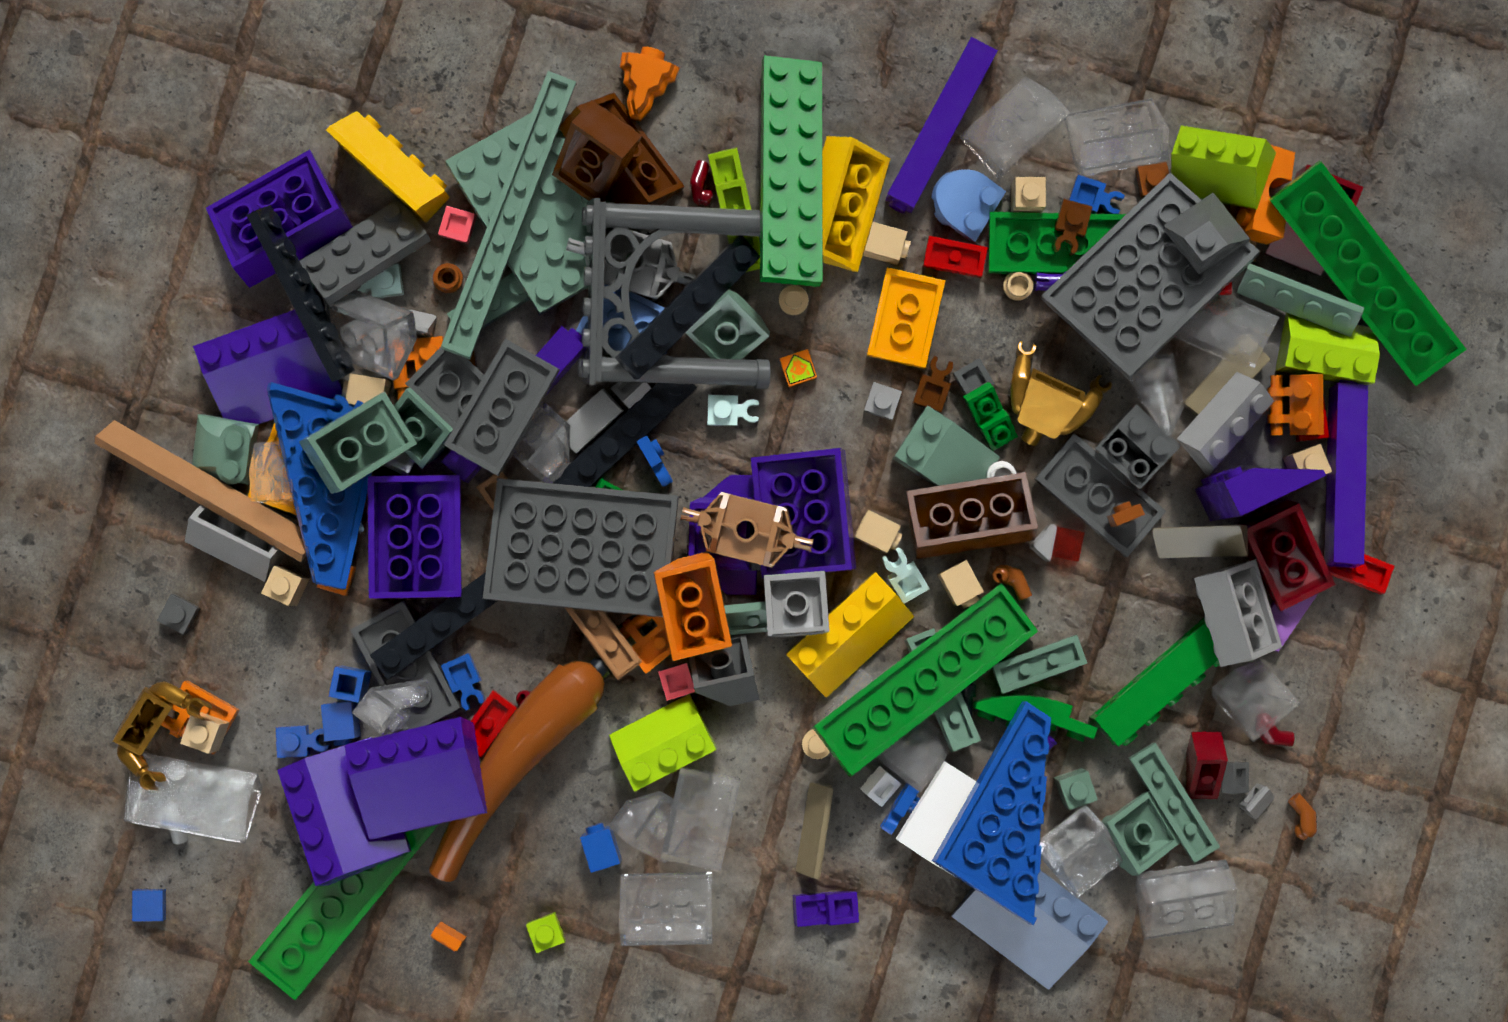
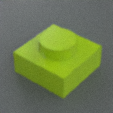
M556 912L526 924L536 953L566 941Z

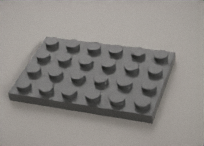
M1171 173L1156 185L1041 295L1043 302L1128 380L1147 364L1260 253L1253 244L1247 242L1201 274H1198L1164 231L1163 225L1200 202L1201 199Z
M497 478L483 599L663 617L653 572L672 562L679 497L677 495Z

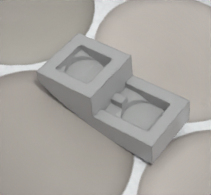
M603 388L556 432L577 454L601 431L605 430L624 410Z

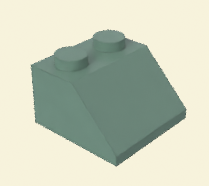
M409 387L404 391L394 407L417 443L406 450L405 453L423 469L441 456L447 449L444 444L453 428Z

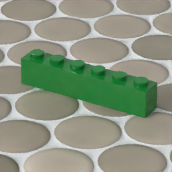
M1205 617L1089 717L1113 745L1119 747L1121 744L1123 746L1130 744L1138 736L1136 733L1138 729L1144 724L1146 726L1153 724L1161 716L1159 713L1161 709L1167 704L1169 707L1176 704L1183 697L1181 692L1189 685L1194 687L1206 677L1204 672L1212 665L1214 667L1220 665L1214 653V643L1210 630L1205 623Z

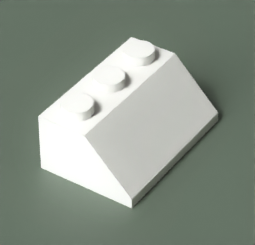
M943 761L896 839L932 864L943 869L932 862V859L969 796L976 780Z

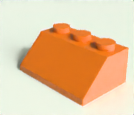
M708 552L678 558L653 572L673 661L732 646L715 560Z

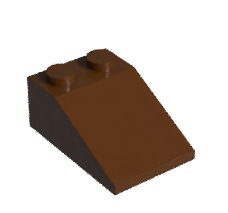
M591 100L571 122L552 175L588 201L593 198H600V202H607L635 154L642 135L636 132L633 127L612 115L606 108Z

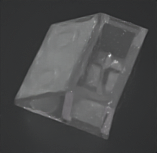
M423 678L371 687L352 714L381 735L389 732L394 733L397 729L400 731L410 718V715L407 714L410 708L415 704L418 706L429 691L425 688L430 681Z
M1086 804L1040 839L1039 846H1042L1041 859L1076 899L1123 861L1107 827Z

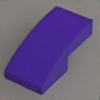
M856 891L792 895L794 925L797 927L821 924L832 926L859 922Z

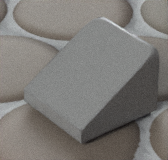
M408 310L399 321L398 326L404 332L433 337L437 317L424 312Z
M1054 524L1047 525L1029 547L1045 562H1050L1057 530Z
M1258 783L1239 803V807L1256 820L1274 800V795L1267 786Z

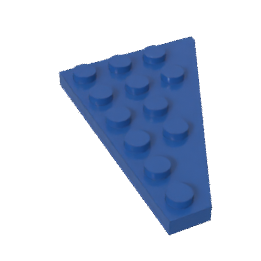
M270 382L267 386V393L312 581L315 584L345 590L368 492V476H371L372 472L341 492L331 494L299 441L336 420L337 418L327 414V410L331 409L334 412H340L343 409V404L340 401Z
M1022 701L938 848L932 862L1026 923L1034 925L1037 917H1034L1036 894L1039 892L1037 877L1040 872L1042 846H1039L1041 824L1044 823L1043 804L1045 802L1047 776L1044 775L1046 755L1049 754L1048 735L1050 733L1051 717L1027 701Z

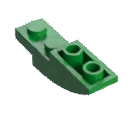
M1000 695L973 701V708L978 709L977 716L993 722L997 716L1007 720L1005 725L1007 727L1021 702L1027 701L1051 717L1050 730L1055 731L1057 726L1068 730L1066 736L1084 742L1085 736L1094 739L1098 729L1092 725L1070 718L1072 705L1049 698L1031 695Z

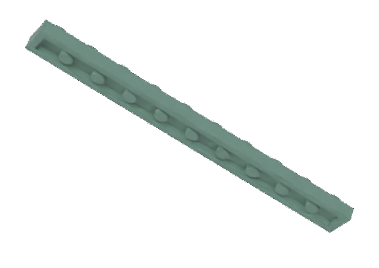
M550 71L546 74L441 344V349L471 359L575 89L576 81Z

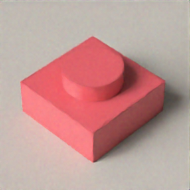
M446 206L438 235L469 244L477 217L476 214Z
M688 663L658 671L667 701L695 692Z

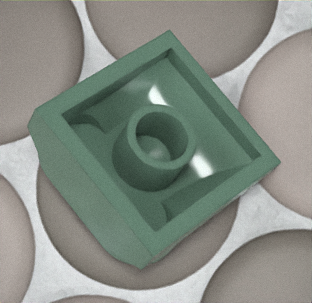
M728 290L703 314L686 334L711 359H743L769 337L770 331L761 316L738 293Z
M198 414L192 465L227 484H250L252 482L259 424Z
M1145 791L1116 813L1107 815L1100 823L1102 839L1119 866L1132 876H1138L1181 843L1150 791Z

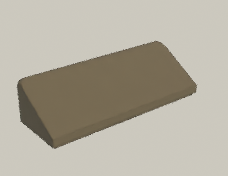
M1242 337L1183 404L1197 417L1236 372L1253 379L1270 361L1269 356Z
M1247 525L1152 528L1158 558L1248 556Z
M811 782L808 788L796 871L818 879L821 874L834 789L831 785Z

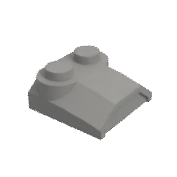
M825 571L764 575L768 637L806 636L830 632Z

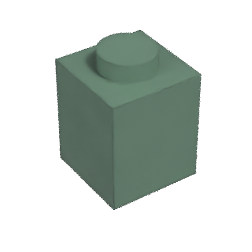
M1080 768L1054 777L1062 804L1068 810L1098 800L1087 770Z

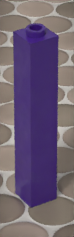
M973 37L970 38L887 193L885 200L890 202L889 206L893 210L902 214L906 211L912 214L998 50Z
M561 326L536 354L537 357L560 370L547 394L587 350L586 347H582V335L574 328L567 331ZM453 450L441 461L456 475H460L461 479L466 483H469L482 469L478 464Z
M1340 380L1339 383L1329 389L1327 460L1332 472L1327 474L1324 560L1327 566L1356 568L1364 565L1368 385L1348 380Z

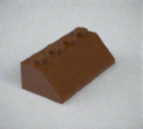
M615 93L593 100L642 135L635 154L610 195L614 203L662 205L685 187L638 123L630 119L629 111ZM589 102L576 106L560 125L559 129L565 137L571 122Z
M1026 472L906 491L910 531L916 559L1035 540L1038 525Z

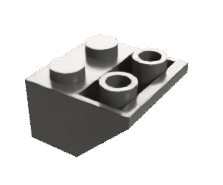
M1136 404L1130 407L1108 430L1095 447V450L1140 490L1181 445Z

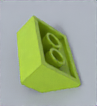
M1181 126L1171 153V174L1202 200L1214 193L1221 203L1257 209L1276 152L1267 139Z
M1286 312L1275 371L1296 375L1323 374V380L1338 383L1340 380H1348L1358 384L1371 385L1375 383L1380 356L1378 340L1371 329L1366 326L1356 325L1351 337Z
M690 694L609 734L619 762L634 792L717 749Z

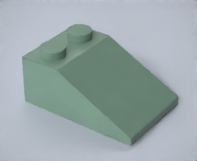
M385 391L299 441L331 494L341 492L417 444Z
M927 405L892 459L930 484L941 486L985 479L988 468L997 462L1000 456L956 423Z

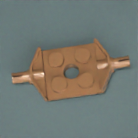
M721 492L705 511L699 512L685 507L682 510V513L693 515V517L681 515V520L697 523L701 527L707 552L772 568L793 547L809 552L812 550V546L801 544V542L813 545L814 539L794 534L788 508ZM749 521L754 525L755 532L751 538L744 539L738 534V526L741 522Z

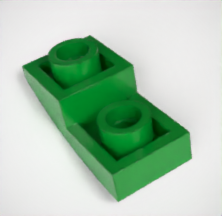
M990 382L963 396L990 450L994 451L1018 437L1009 415L1003 409L995 388Z

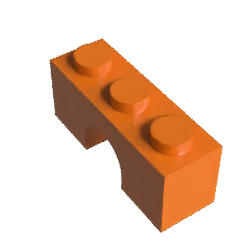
M1273 145L1271 146L1275 150L1276 155L1258 208L1252 209L1240 206L1236 216V222L1250 240L1266 245L1283 239L1286 225L1285 219L1269 200V187L1276 188L1292 181L1295 152Z

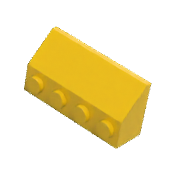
M356 111L326 129L346 152L425 223L450 198L444 190L447 185L436 174L429 177L423 171L425 165L415 155L411 154L407 157L401 151L403 145L394 136L389 134L386 138L378 131L382 126L369 114L364 118Z
M826 136L822 150L823 263L858 272L890 158L853 137Z
M874 572L828 614L829 633L806 635L785 654L827 698L913 619L914 615L885 581Z

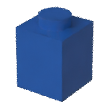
M343 665L335 666L328 697L357 703L366 701L372 671Z
M343 701L321 705L324 741L334 740V746L350 744L352 743V738L361 736L357 702Z
M602 822L586 827L587 833L582 834L580 839L590 872L620 864L622 857L612 825L604 827Z

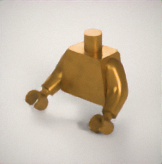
M1020 341L1016 350L1017 358L1011 380V405L1013 412L1018 415L1017 421L1026 426L1021 439L1030 445L1037 446L1043 434L1056 439L1059 435L1070 434L1086 423L1098 408L1103 394L1112 388V383L1109 382L1102 388L1099 385V379L1102 375H1098L1091 381L1090 390L1085 395L1084 391L1033 368L1031 371L1030 359L1034 355L1036 345L1033 343L1031 351L1025 352L1021 348L1023 341Z
M158 682L152 685L150 689L144 687L113 739V742L118 744V758L136 777L141 776L140 786L146 790L158 791L159 789L156 787L155 781H166L163 773L148 770L149 765L142 753L173 705L183 709L186 708L189 715L200 720L206 719L200 716V710L203 706L212 709L210 703L199 698H192V695L168 682Z

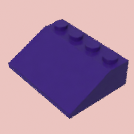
M310 149L206 207L232 268L249 288L276 274L246 216L247 214L271 205L273 210L279 215L282 222L281 226L288 239L294 244L299 260L353 228L344 208Z
M295 310L193 346L202 374L223 418L259 425L274 420L267 393V386L270 382L333 399L335 395H342L343 387L340 379L334 382L331 381Z
M834 448L751 457L754 500L788 508L794 534L814 539L813 545L801 542V544L812 546L811 552L793 547L772 568L761 565L762 578H764V575L857 570L845 450Z
M1241 466L1227 471L1214 473L1202 479L1203 485L1196 488L1195 491L1209 520L1215 521L1242 516L1326 476L1324 470L1251 468L1242 471Z
M460 475L368 476V580L370 599L462 597Z
M458 717L345 745L349 778L369 840L487 813L474 723Z
M345 745L304 758L277 770L315 886L334 884L412 851L406 832L369 840L349 778Z

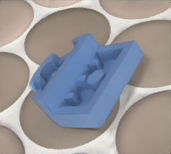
M952 171L944 174L933 188L931 198L934 199L936 211L934 215L942 225L950 226L970 242H975L989 220V212H994L1006 191L978 171Z

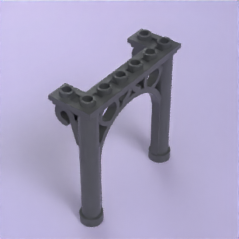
M593 198L588 201L586 207L582 208V225H587V232L590 233V236H585L584 254L589 255V267H584L583 283L585 286H588V298H583V316H588L587 329L582 330V347H587V353H583V359L578 360V377L583 378V383L596 385V381L743 385L754 386L755 389H768L771 374L768 359L679 358L664 354L640 379L635 380L615 359L621 351L613 350L608 344L609 329L615 324L623 325L631 335L627 345L639 334L630 310L629 286L638 259L653 242L663 236L675 233L760 237V210L600 202V198ZM605 228H613L614 230L610 231L605 237ZM628 229L657 231L650 234L639 244L635 235ZM616 235L625 236L633 249L631 255L624 262L616 261L611 256L610 244ZM605 260L614 268L625 267L623 274L617 273L615 281L609 286L604 287ZM619 288H620V298H619L616 294L613 293V292L617 291ZM604 299H608L613 303L616 313L622 312L623 319L612 318L603 325ZM602 348L610 357H602Z

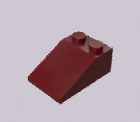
M1286 500L1236 524L1247 525V557L1250 561L1256 559L1263 584L1279 611H1283L1336 585L1299 503Z

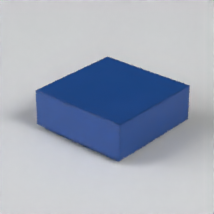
M135 889L132 891V921L166 920V889Z

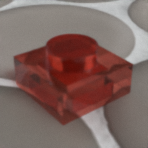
M1056 526L1057 530L1052 557L1079 562L1085 532Z

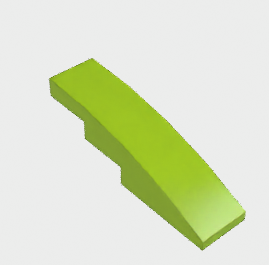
M737 147L707 154L720 208L752 210ZM726 235L728 244H730L737 236ZM743 236L760 255L759 238ZM760 258L746 272L760 269Z

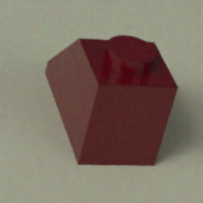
M1191 732L1186 751V793L1190 799H1218L1228 762L1222 732Z

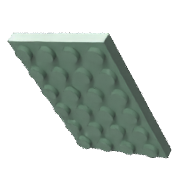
M531 113L445 160L446 166L485 229H487ZM560 129L556 135L507 263L539 316L588 288L583 283L584 267H587L585 257L575 252L566 251L569 238L584 242L585 236H590V233L587 232V225H582V208L586 207L588 200L552 175L566 138ZM631 253L627 254L626 260L631 255Z

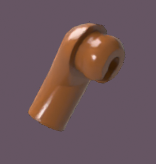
M1006 564L995 568L992 573L994 581L999 584L1012 586L1018 601L1032 596L1022 570Z
M1296 793L1288 800L1289 805L1300 816V824L1296 825L1294 832L1299 839L1306 840L1308 837L1312 838L1317 832V814L1300 793Z

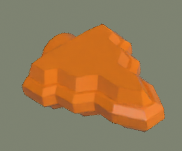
M642 47L640 54L622 52L620 69L625 72L623 83L629 90L627 106L630 119L641 122L651 111L654 99L664 95L668 84L675 83L680 67L665 61V53L652 47Z

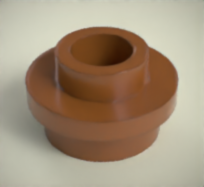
M445 263L434 271L433 282L439 291L447 294L454 293L463 284V274L456 265ZM447 274L454 276V280L450 284H445L443 280Z

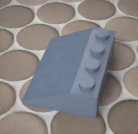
M1040 870L1037 877L1039 892L1036 894L1034 917H1037L1034 925L1026 923L979 891L971 888L951 916L1048 990L1084 954L1108 923L1104 917L1042 870Z

